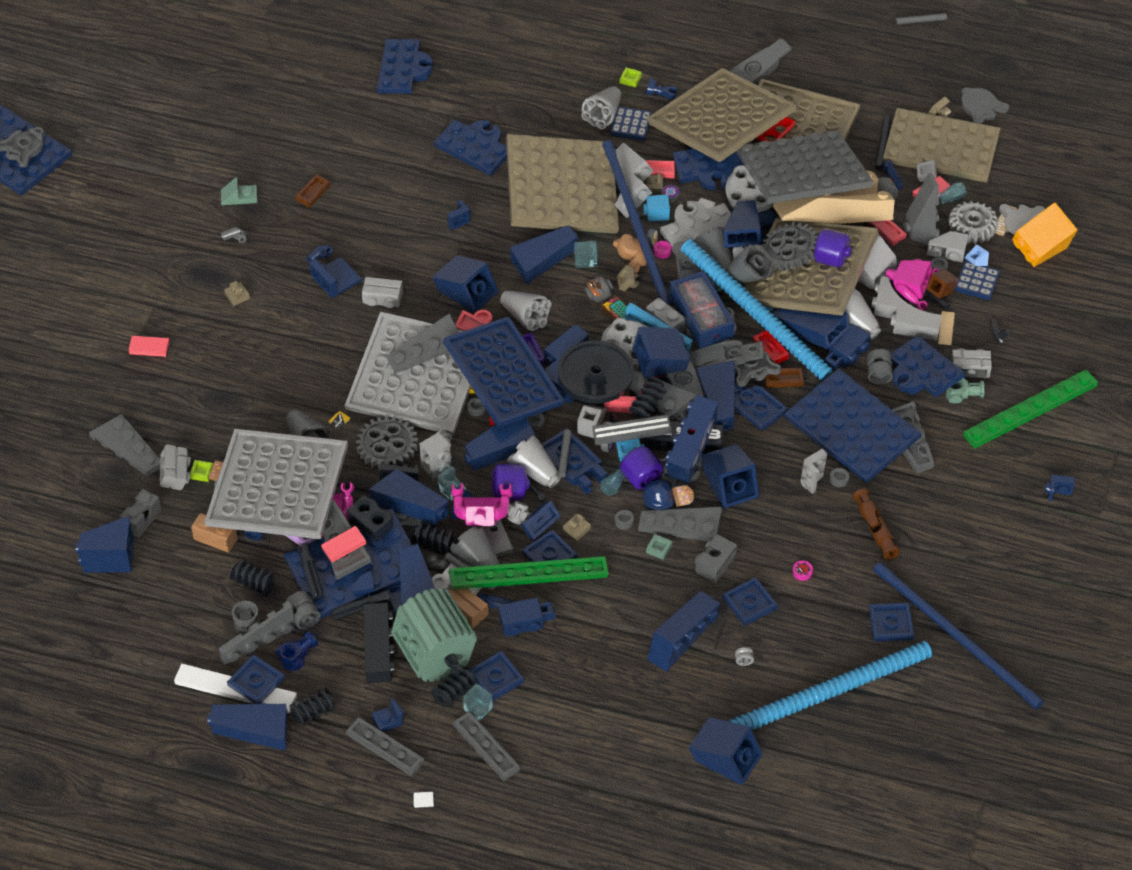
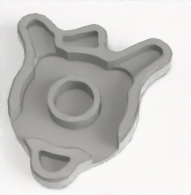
M1002 204L999 208V212L1005 217L1006 231H1010L1014 235L1018 229L1045 210L1043 206L1029 208L1025 205H1020L1018 210H1014L1007 204Z

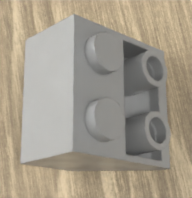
M879 235L858 280L859 283L872 291L875 290L876 283H880L881 276L886 277L887 269L895 270L897 268L896 256Z

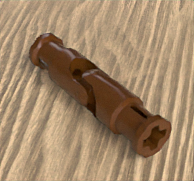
M868 489L857 490L852 498L858 503L862 517L868 521V528L877 545L881 547L883 557L886 560L897 557L900 549L895 546L890 530L884 519L880 516L875 502L871 501Z

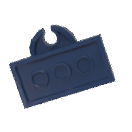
M386 39L377 85L378 93H412L414 81L427 80V77L432 73L433 61L428 54L419 52L420 39Z
M454 119L434 141L435 147L490 176L507 159V146L500 143L501 132L498 125H493V129L490 131L485 130L491 126V122L488 120H480L467 126Z
M694 148L673 153L680 183L698 180L705 190H716V184L713 180L717 178L721 179L722 188L726 187L727 180L733 173V170L737 166H744L736 152L721 162Z
M918 335L890 353L892 363L897 366L893 372L895 387L899 386L900 391L910 393V395L925 389L936 398L965 378L964 372Z

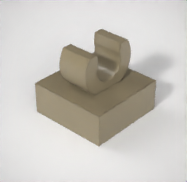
M946 97L942 98L933 105L927 114L948 117L947 115L951 111L946 106L950 101Z
M660 173L658 175L650 174L645 179V185L652 193L661 194L663 176Z
M626 265L617 275L619 290L626 291L629 287L636 288L639 285V282L635 281L638 274L634 273L632 266Z
M234 281L230 283L229 288L224 289L225 295L233 306L250 299L249 293L241 282Z
M575 514L563 525V530L577 541L591 529V524L580 514Z

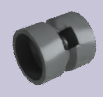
M875 349L869 352L867 355L869 381L877 385L890 382L893 377L890 352L884 349Z
M299 591L288 597L286 601H289L292 605L294 622L299 629H308L319 621L320 613L306 591Z
M241 601L233 607L232 617L234 628L238 635L240 633L245 635L250 626L256 622L260 624L258 608L253 602Z

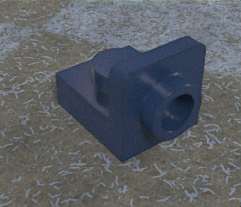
M461 199L457 201L458 209L447 214L448 227L451 231L470 222L471 210Z
M1051 474L1050 482H1046L1045 486L1048 501H1052L1054 493L1072 495L1075 477Z
M395 699L390 700L391 706L372 713V719L377 729L382 732L403 725L402 716H404V711L401 704L397 705Z

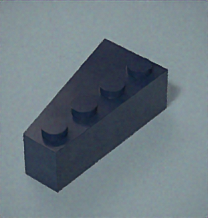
M700 591L654 631L647 660L667 672L705 629L717 620L720 614L718 612L720 603Z

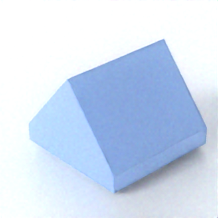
M976 245L964 258L975 266H988L989 253L979 245Z

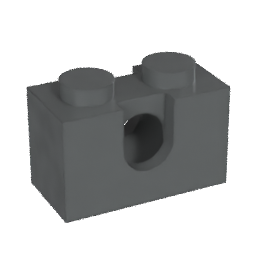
M144 489L135 498L136 503L133 507H127L120 515V519L130 517L133 535L137 538L143 534L162 511L159 497ZM148 509L149 514L145 519L143 513Z
M716 534L713 540L710 539L705 546L706 551L702 554L699 553L694 562L696 564L695 573L714 583L719 580L737 553V544Z

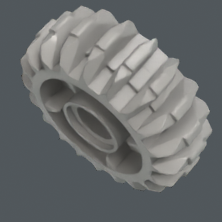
M970 201L968 204L963 202L962 205L958 204L956 208H953L949 215L948 225L950 231L968 234L967 243L973 242L976 245L977 242L983 244L984 240L989 241L990 237H993L997 230L998 219L995 211H992L991 207H986L985 203L981 205L979 201L977 203Z

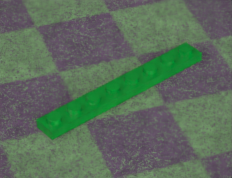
M1085 369L964 431L963 436L975 449L1097 387L1098 381Z
M605 556L449 568L448 572L451 590L607 578L609 574Z

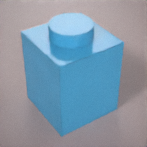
M668 195L647 196L646 204H643V214H647L648 222L669 220L670 206Z

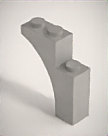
M623 142L615 151L637 209L646 200L647 196L652 194L643 181L654 170L643 158ZM620 193L615 207L628 218L629 214Z
M881 276L880 283H876L874 294H877V297H873L872 308H875L874 316L891 318L894 334L912 337L918 335L923 339L937 341L942 315L925 312L909 305L894 291L889 277Z

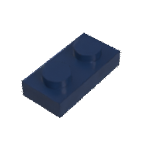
M546 501L520 525L529 539L535 540L561 515L551 501Z

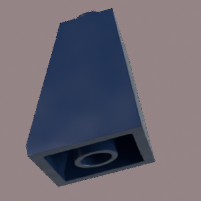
M458 255L432 276L439 292L472 313H476L499 292L486 262Z
M638 327L632 348L643 378L687 369L690 362V354L684 347V338L679 334L678 329Z
M737 444L701 455L703 471L723 508L759 497L755 464Z
M130 517L121 518L80 534L75 550L76 554H79L78 563L82 565L84 573L131 572L134 535Z
M711 717L708 718L689 746L696 762L741 785L744 784L763 755L749 726Z

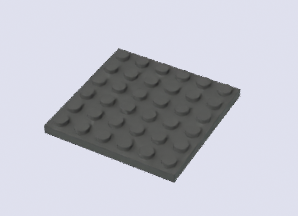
M829 131L822 134L814 133L809 136H795L789 139L781 138L770 142L762 141L757 144H744L736 151L768 204L873 187L872 178L839 131Z

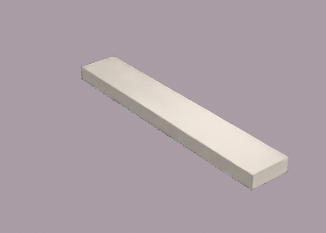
M181 664L174 679L177 685L254 704L227 686V681L232 676ZM276 688L261 704H286L287 712L291 713L289 704L294 705L297 693Z

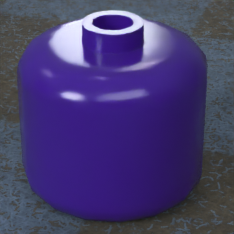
M823 229L816 241L815 261L833 267H842L847 257L850 258L851 256L850 236L843 232Z
M643 446L627 453L621 462L620 470L632 486L640 490L644 489L650 481L660 478L663 473V464L649 448Z
M497 464L494 467L492 476L493 498L502 497L500 492L501 484H503L504 490L508 489L511 484L513 495L509 498L510 501H522L530 485L525 467L522 465Z

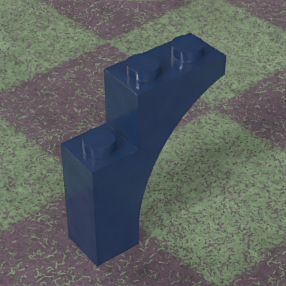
M576 324L544 349V360L548 365L545 372L568 404L574 401V398L566 393L560 385L558 364L562 355L569 348L578 343L589 341V334Z

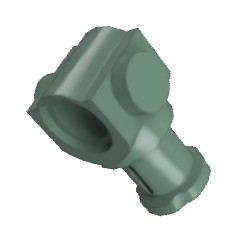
M963 378L947 389L945 396L949 403H961L968 396L984 398V381L968 383V380Z

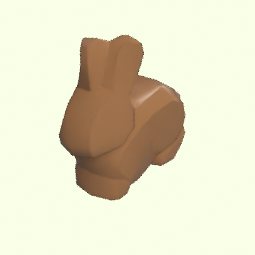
M624 234L620 239L614 240L613 246L617 248L618 254L623 259L631 260L628 265L632 266L634 273L637 274L640 267L647 264L638 239L633 238L629 234Z

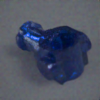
M306 631L299 641L281 644L277 648L276 654L279 655L282 666L294 672L302 668L304 665L303 659L307 656L306 652L312 647L318 646V641L312 633Z

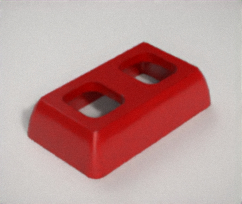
M785 117L756 137L758 142H770L765 139L767 136L774 137L776 140L784 138L794 128L796 121ZM780 125L787 128L783 133L777 132L774 129Z

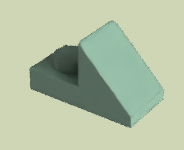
M237 177L221 189V205L257 203V186H238Z

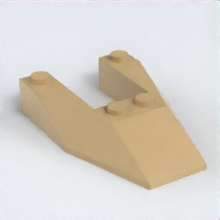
M867 171L873 180L872 188L773 203V207L784 221L836 224L893 220L894 198L888 192H878L877 176L874 172Z

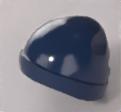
M652 480L646 484L643 491L644 504L650 511L669 510L674 506L673 491L665 480Z

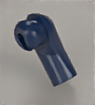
M329 245L318 246L306 259L310 262L318 258H328L332 255L333 248Z

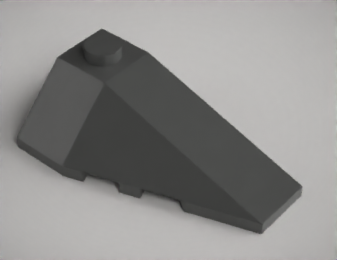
M928 173L906 213L905 222H903L904 231L908 233L910 239L927 246L930 240L939 237V229H936V221H939L936 208L939 205V186L932 173Z

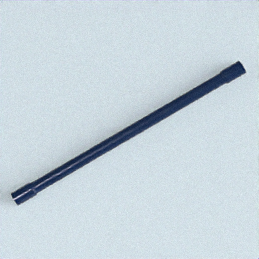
M607 140L602 143V146L611 165L648 265L658 298L672 307L671 298L662 280L620 167L613 142Z
M878 562L874 566L873 571L890 583L1005 681L1033 708L1037 710L1042 706L1044 700L1021 683L901 581L882 562Z

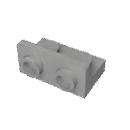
M823 449L804 459L800 481L802 486L812 494L816 492L817 481L824 475L827 453Z

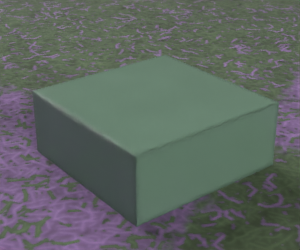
M654 534L646 548V553L664 560L672 547V541Z

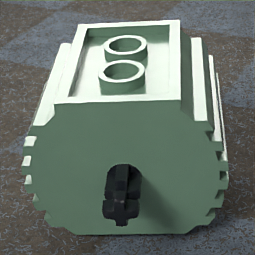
M433 588L430 591H423L422 594H416L414 598L410 597L404 605L399 606L391 631L417 677H422L423 681L426 682L427 680L430 682L434 680L440 681L441 678L445 679L450 673L454 675L461 673L463 668L460 665H468L477 640L475 632L446 588L444 590L441 588L435 590Z

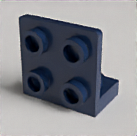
M341 257L327 265L320 264L316 259L309 262L311 277L331 298L361 282V277Z

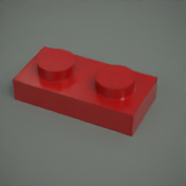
M765 330L753 336V343L762 342L763 350L767 352L773 363L779 364L789 359V353L769 331Z

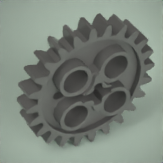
M792 222L791 226H788L785 223L784 228L778 226L777 231L772 229V235L767 234V239L762 240L763 245L761 246L768 252L770 256L768 260L773 265V270L779 268L781 272L786 268L787 272H789L790 268H793L796 271L797 266L804 268V263L810 264L809 259L815 260L814 251L818 234L817 231H814L813 227L809 228L808 224L802 226L800 222L795 226V223Z
M386 415L384 420L378 417L377 422L371 419V425L365 423L364 429L360 428V434L356 435L357 454H360V459H364L365 464L371 462V468L378 465V469L381 464H399L403 467V461L409 463L410 457H415L414 452L418 451L417 432H414L413 426L409 427V422L403 424V418L396 421L395 416L389 420Z

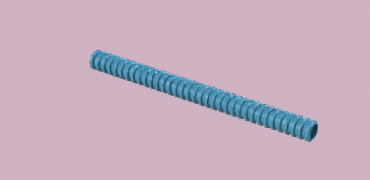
M693 239L687 240L682 245L681 252L685 253V256H689V259L693 260V263L697 264L698 268L701 267V270L705 271L710 279L713 278V282H717V285L721 286V289L725 290L726 294L729 293V296L733 297V300L737 301L741 308H745V311L749 312V315L753 316V319L757 320L762 327H765V330L769 331L779 343L782 342V346H786V349L790 350V353L794 354L798 361L802 362L804 366L807 365L806 368L811 369V373H815L814 375L819 377L820 381L829 377L832 368L828 367V364L824 363L818 355L815 356V352H811V349L807 348V345L803 344L799 337L795 336L793 332L791 333L790 329H786V325H782L783 323L778 321L777 317L774 318V314H770V311L766 310V307L762 306L761 302H758L756 298L754 299V296L750 295V292L746 291L745 287H742L737 280H734L733 276H730L725 269H722V266L718 265L709 254H706L705 250H702L697 243H694Z
M922 641L921 644L917 643L915 646H910V649L907 647L904 650H900L899 653L895 652L893 655L890 654L887 657H883L882 660L873 661L871 665L868 663L865 667L860 666L859 669L850 670L848 673H843V676L838 675L837 678L828 679L826 683L821 682L820 685L811 686L809 690L804 689L803 692L799 691L797 694H792V697L787 696L786 699L777 700L775 703H770L769 706L764 705L763 708L759 707L757 711L752 710V713L747 712L746 715L742 714L740 718L735 717L734 720L730 719L729 722L749 726L752 730H755L756 727H762V724L767 725L768 722L772 723L774 720H779V717L784 718L785 715L794 714L796 711H801L802 708L806 709L808 705L811 707L814 704H818L819 701L823 702L825 699L828 700L831 697H835L836 694L840 695L842 692L845 693L848 690H852L853 687L858 688L859 685L862 686L865 683H869L870 680L875 681L876 678L885 677L887 673L892 674L897 672L898 669L907 668L909 664L914 665L915 662L919 663L921 660L929 659L932 657L931 647L926 641Z

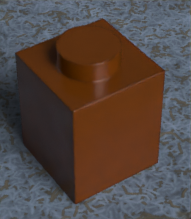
M944 269L932 274L926 289L940 299L953 293L959 279Z

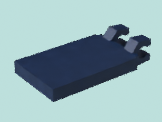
M564 430L541 444L557 471H559ZM571 432L567 470L564 478L571 485H578L580 490L587 495L593 491L591 487L592 482L588 478L594 475L596 481L603 485L608 481L605 477L607 472L602 467V461Z

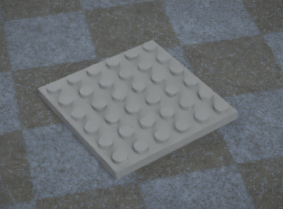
M380 312L346 400L345 410L385 419L387 415L389 420L395 416L396 421L403 418V424L409 422V425L437 432L445 429L447 433L454 436L471 386L450 353L394 374L387 355L433 324Z
M234 429L204 521L205 525L208 527L321 539L348 448V442Z

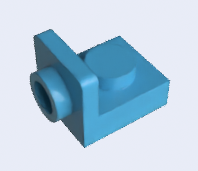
M639 439L616 442L620 462H622L628 452L645 445L640 444Z

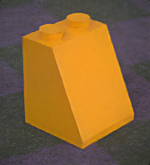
M1054 203L1018 229L1012 241L1024 254L1026 260L1035 267L1067 249L1077 232V228L1059 206Z

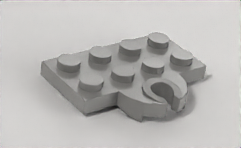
M687 201V208L692 211L686 212L683 210V205L680 204L675 210L674 222L660 227V232L666 242L671 244L673 253L675 254L673 249L674 243L684 242L689 239L694 240L704 231L707 233L712 232L711 228L713 227L724 228L731 215L726 205L723 203L708 209L702 203Z

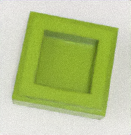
M626 67L620 77V83L636 88L642 77V72Z
M194 460L190 471V479L209 482V474L213 463Z

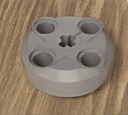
M737 166L726 183V195L732 208L734 209L737 201L756 200L758 213L769 210L773 203H767L746 167Z
M618 318L606 328L601 341H606L622 348L630 356L634 370H639L640 367L637 359H635L636 356L632 346L638 327L647 326L638 321Z

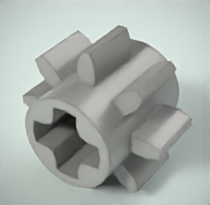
M515 501L514 504L509 503V516L507 519L520 525L522 521L531 515L528 512L529 506L519 501Z

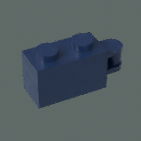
M851 324L850 328L829 347V355L826 357L825 363L835 370L840 366L847 368L849 365L854 364L859 356L869 349L870 334Z
M538 598L498 605V615L504 636L537 631L543 628L544 621H549L556 617L552 603L545 602L539 604Z

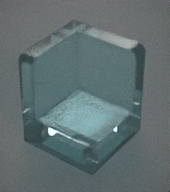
M596 241L574 243L576 268L597 267Z
M453 466L438 475V490L452 501L454 499L451 494L452 484L456 488L461 486L462 483L455 477V468Z
M476 683L463 697L464 710L466 712L470 711L480 721L493 708L492 694Z

